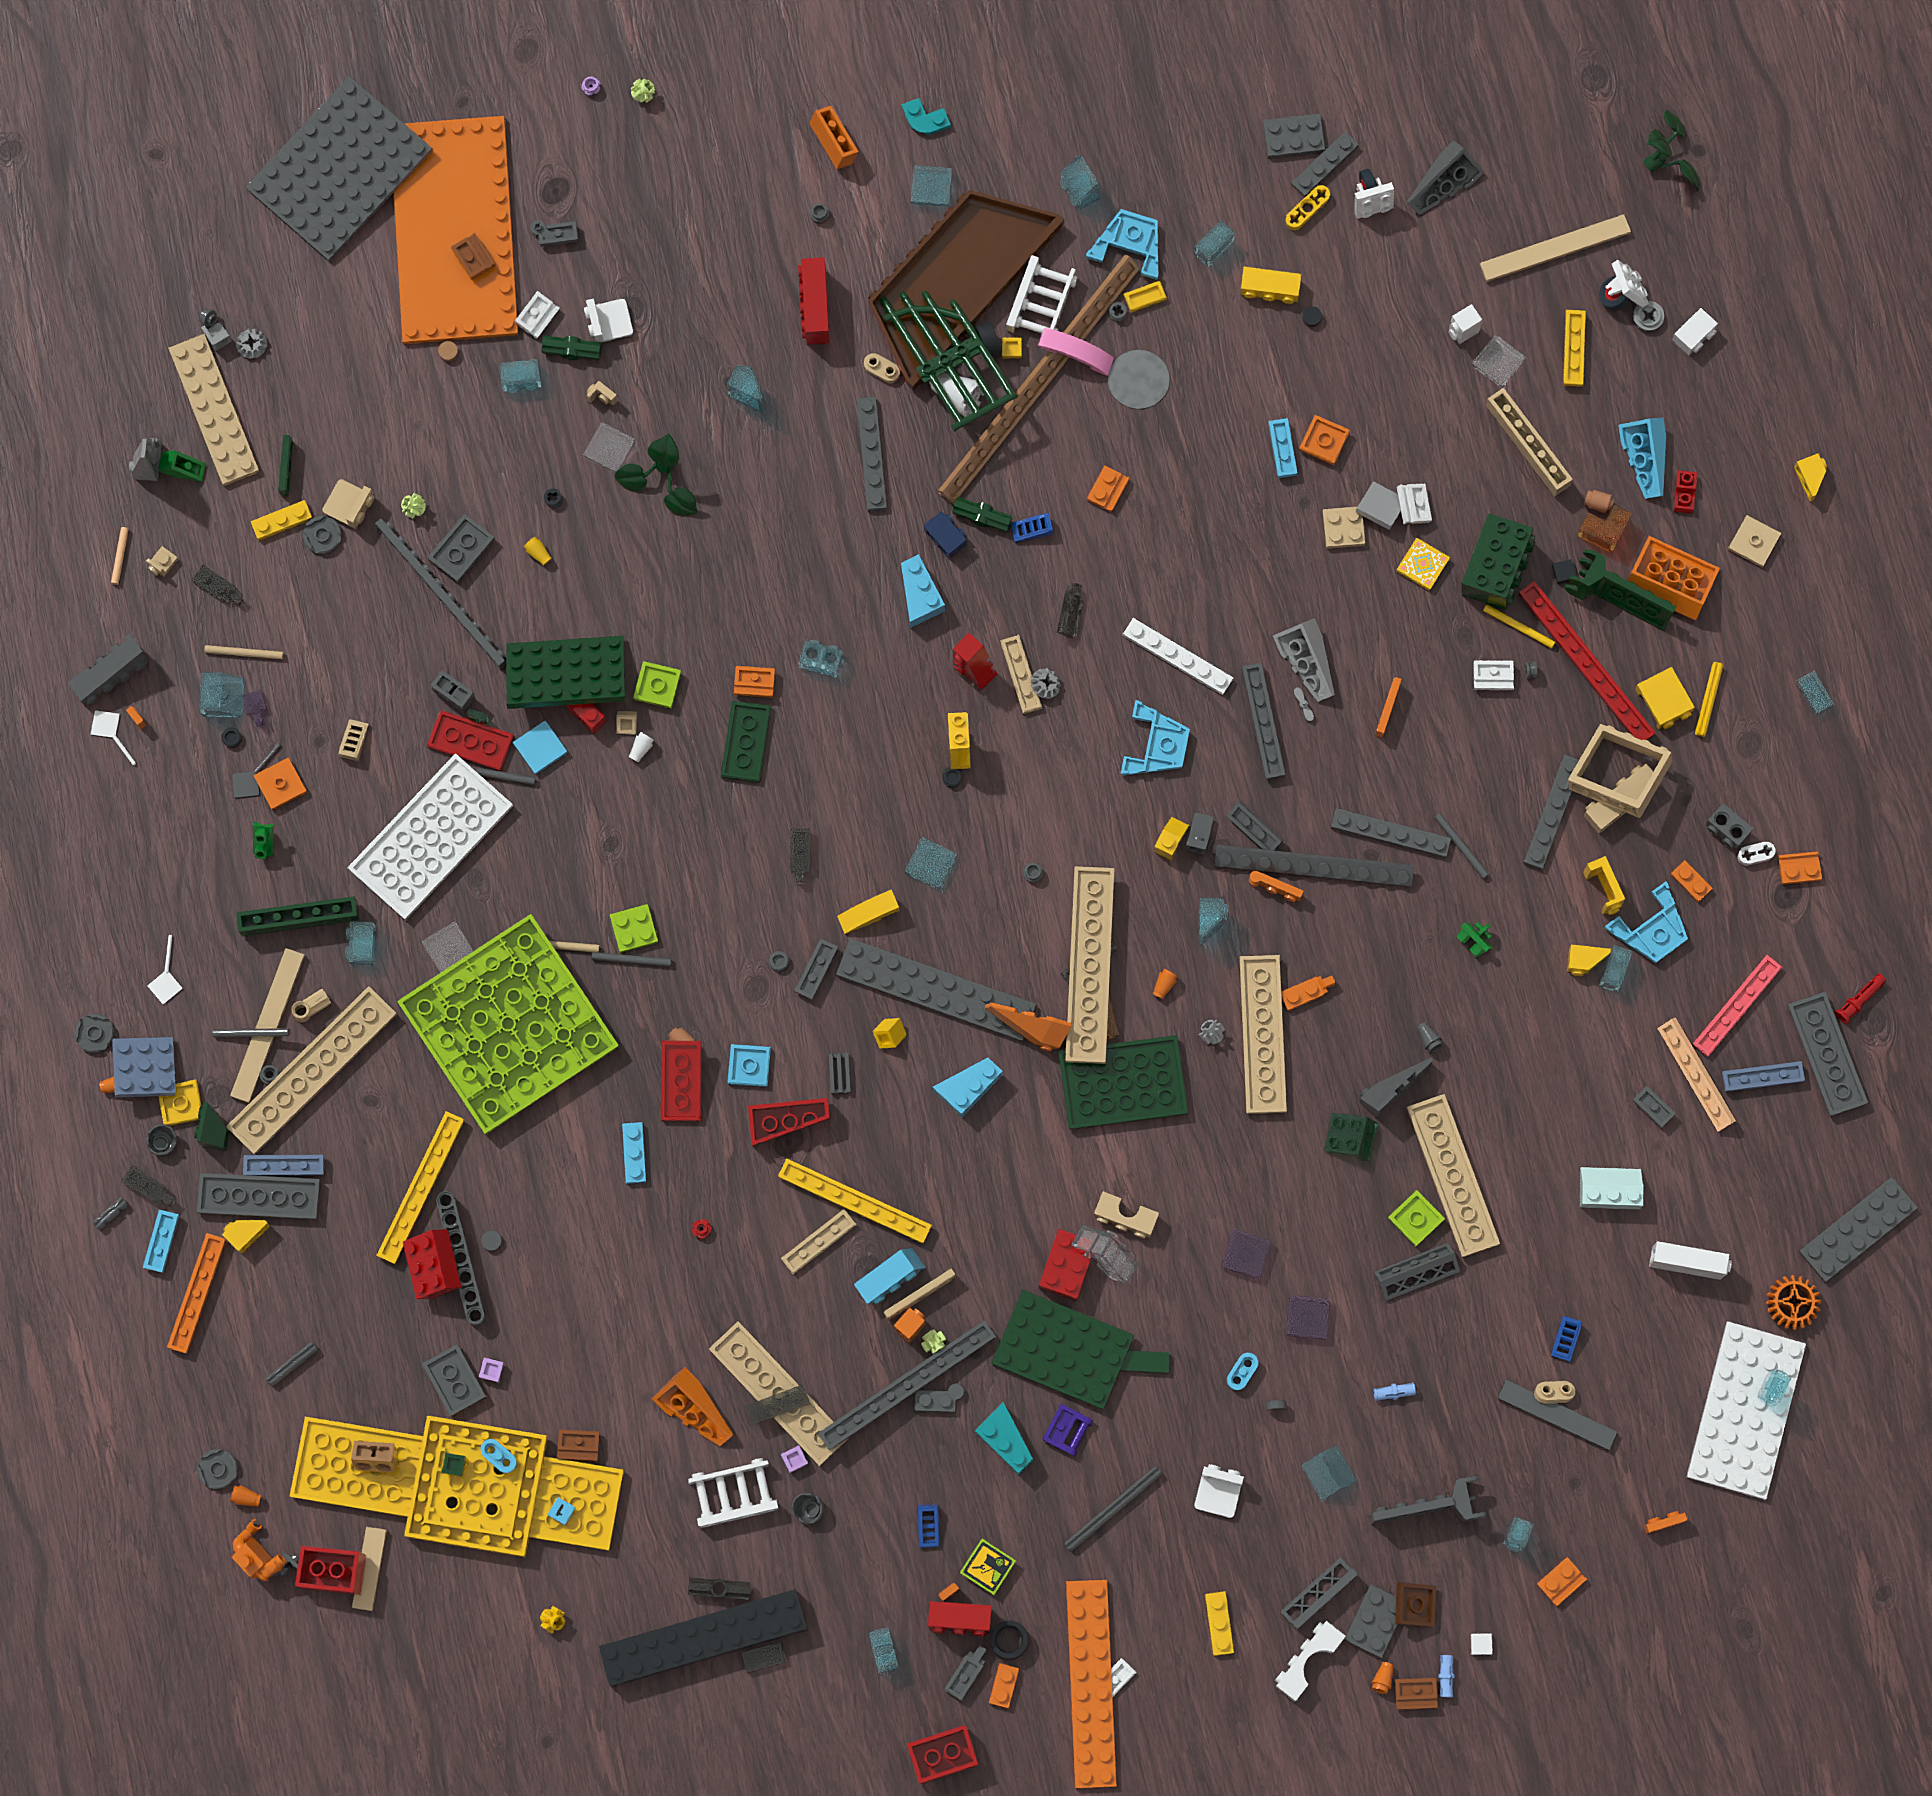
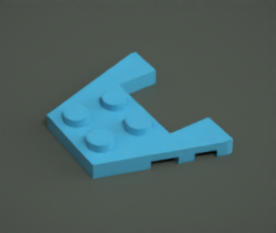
M1121 209L1107 226L1105 232L1097 239L1094 246L1087 252L1086 258L1103 263L1109 245L1146 257L1141 275L1157 280L1158 220Z
M1135 700L1132 719L1151 722L1152 725L1145 760L1124 756L1121 775L1181 769L1183 767L1190 729Z
M1666 881L1651 892L1663 909L1644 924L1631 932L1620 916H1618L1604 927L1606 931L1654 963L1659 962L1688 940Z

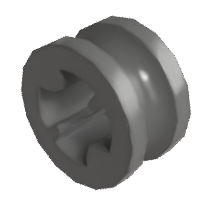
M1120 302L1113 303L1109 309L1110 318L1117 322L1124 320L1127 311L1126 306ZM1120 308L1122 314L1119 313V316L1115 315L1114 309Z
M1533 661L1531 664L1525 662L1526 679H1530V677L1537 679L1536 661Z

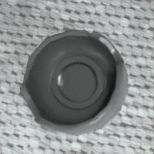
M165 1124L154 1126L149 1130L146 1138L148 1150L157 1156L168 1155L174 1150L177 1142L176 1133L172 1127Z
M812 1493L799 1494L794 1498L791 1505L793 1516L804 1524L818 1522L824 1513L823 1501Z

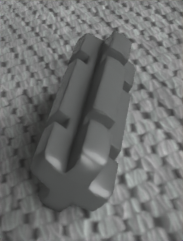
M120 1197L115 1201L116 1204H112L101 1214L100 1218L97 1217L93 1221L97 1229L101 1230L106 1226L105 1223H109L120 1213L121 1209L124 1210L128 1206L124 1198Z

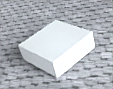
M1471 1634V1655H1492V1634Z

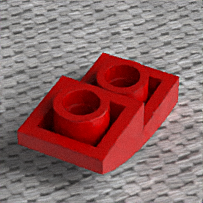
M1677 470L1674 512L1693 513L1697 472Z

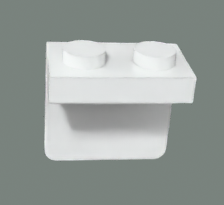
M594 299L586 300L587 307L584 308L586 319L590 318L592 324L588 325L590 336H595L596 342L601 343L633 334L625 299L595 305Z
M1209 1464L1208 1467L1203 1469L1194 1506L1201 1511L1231 1518L1235 1513L1244 1477L1240 1476L1238 1471L1228 1470V1472L1220 1471L1221 1467Z

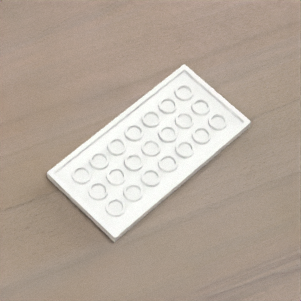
M455 753L348 866V870L406 921L508 813L513 804Z
M1726 1322L1686 1478L1766 1500L1806 1346L1805 1343Z

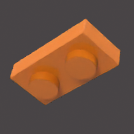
M1686 860L1670 874L1697 903L1713 889Z
M1679 1511L1667 1514L1668 1518L1660 1520V1517L1648 1520L1649 1524L1644 1526L1645 1532L1649 1534L1687 1521L1686 1514H1680Z
M999 1663L989 1704L1009 1709L1019 1668Z

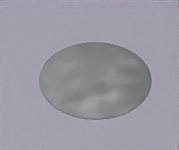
M1132 350L1122 354L1113 362L1108 374L1109 389L1115 399L1121 404L1135 409L1148 408L1157 404L1165 396L1170 382L1167 366L1162 359L1154 353L1145 350Z

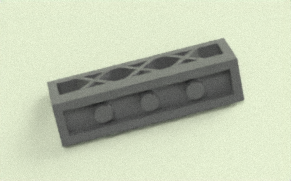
M1449 1243L1377 1270L1374 1274L1380 1284L1384 1299L1387 1301L1460 1272L1455 1252ZM1452 1261L1454 1267L1447 1270L1442 1269L1445 1263ZM1427 1270H1435L1432 1276H1423ZM1412 1276L1416 1278L1412 1284H1405L1407 1278ZM1397 1285L1394 1291L1387 1293L1386 1286Z
M1340 1557L1282 1609L1280 1613L1297 1630L1358 1574ZM1339 1564L1348 1572L1342 1578L1334 1577V1568ZM1331 1572V1577H1325ZM1322 1579L1331 1580V1588L1328 1591H1318L1319 1582ZM1333 1580H1339L1333 1585ZM1316 1585V1591H1312L1311 1589ZM1316 1593V1600L1312 1605H1303L1305 1594ZM1291 1607H1301L1300 1616L1296 1620H1293L1287 1614Z

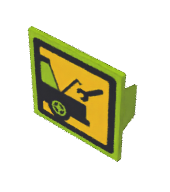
M981 1539L960 1573L994 1595L1016 1560L984 1539Z

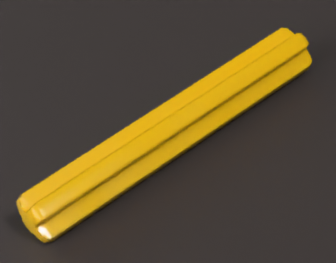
M1719 662L1712 664L1695 731V735L1700 737L1706 735L1723 669V664Z

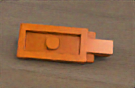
M1321 976L1314 977L1282 991L1281 998L1287 1012L1323 997L1324 994L1328 993L1327 988L1335 985V980L1333 976L1323 980Z

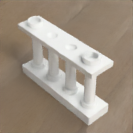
M1031 255L1006 324V331L1014 333L1016 327H1023L1042 334L1043 329L1048 328L1022 319L1020 314L1022 310L1025 311L1026 309L1052 317L1053 321L1048 329L1059 331L1056 327L1071 287H1075L1078 277L1075 276V269H1071L1069 276L1051 271L1039 265V257ZM1042 275L1066 283L1063 293L1035 285V282H1032L1034 276ZM1035 292L1059 300L1057 310L1028 302L1029 300L1026 299L1028 293Z
M759 1458L752 1460V1464L707 1475H704V1472L693 1474L692 1478L688 1479L690 1485L696 1484L702 1509L701 1518H697L699 1528L779 1510L777 1500L773 1501L769 1496L763 1468L769 1467L768 1461ZM756 1471L762 1498L760 1500L761 1504L753 1505L750 1502L743 1472ZM736 1475L742 1502L740 1509L733 1510L730 1507L724 1477ZM716 1479L722 1509L721 1513L713 1515V1512H710L704 1482Z

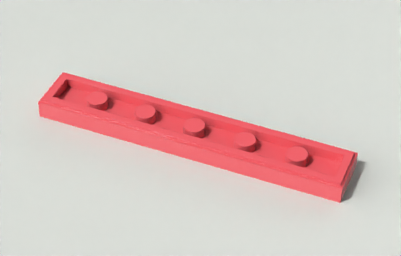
M1766 955L1692 1046L1708 1058L1782 969V966Z

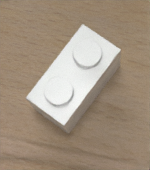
M1472 304L1453 315L1451 319L1449 334L1459 344L1479 333L1482 318Z
M1700 308L1674 334L1672 341L1687 355H1690L1693 351L1697 353L1704 345L1702 342L1706 338L1710 340L1717 331L1715 329L1718 323Z

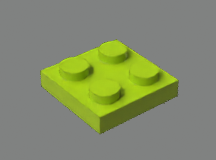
M643 661L633 699L672 709L681 670Z
M648 904L610 914L620 953L658 943Z
M1418 1190L1388 1217L1415 1247L1445 1220Z

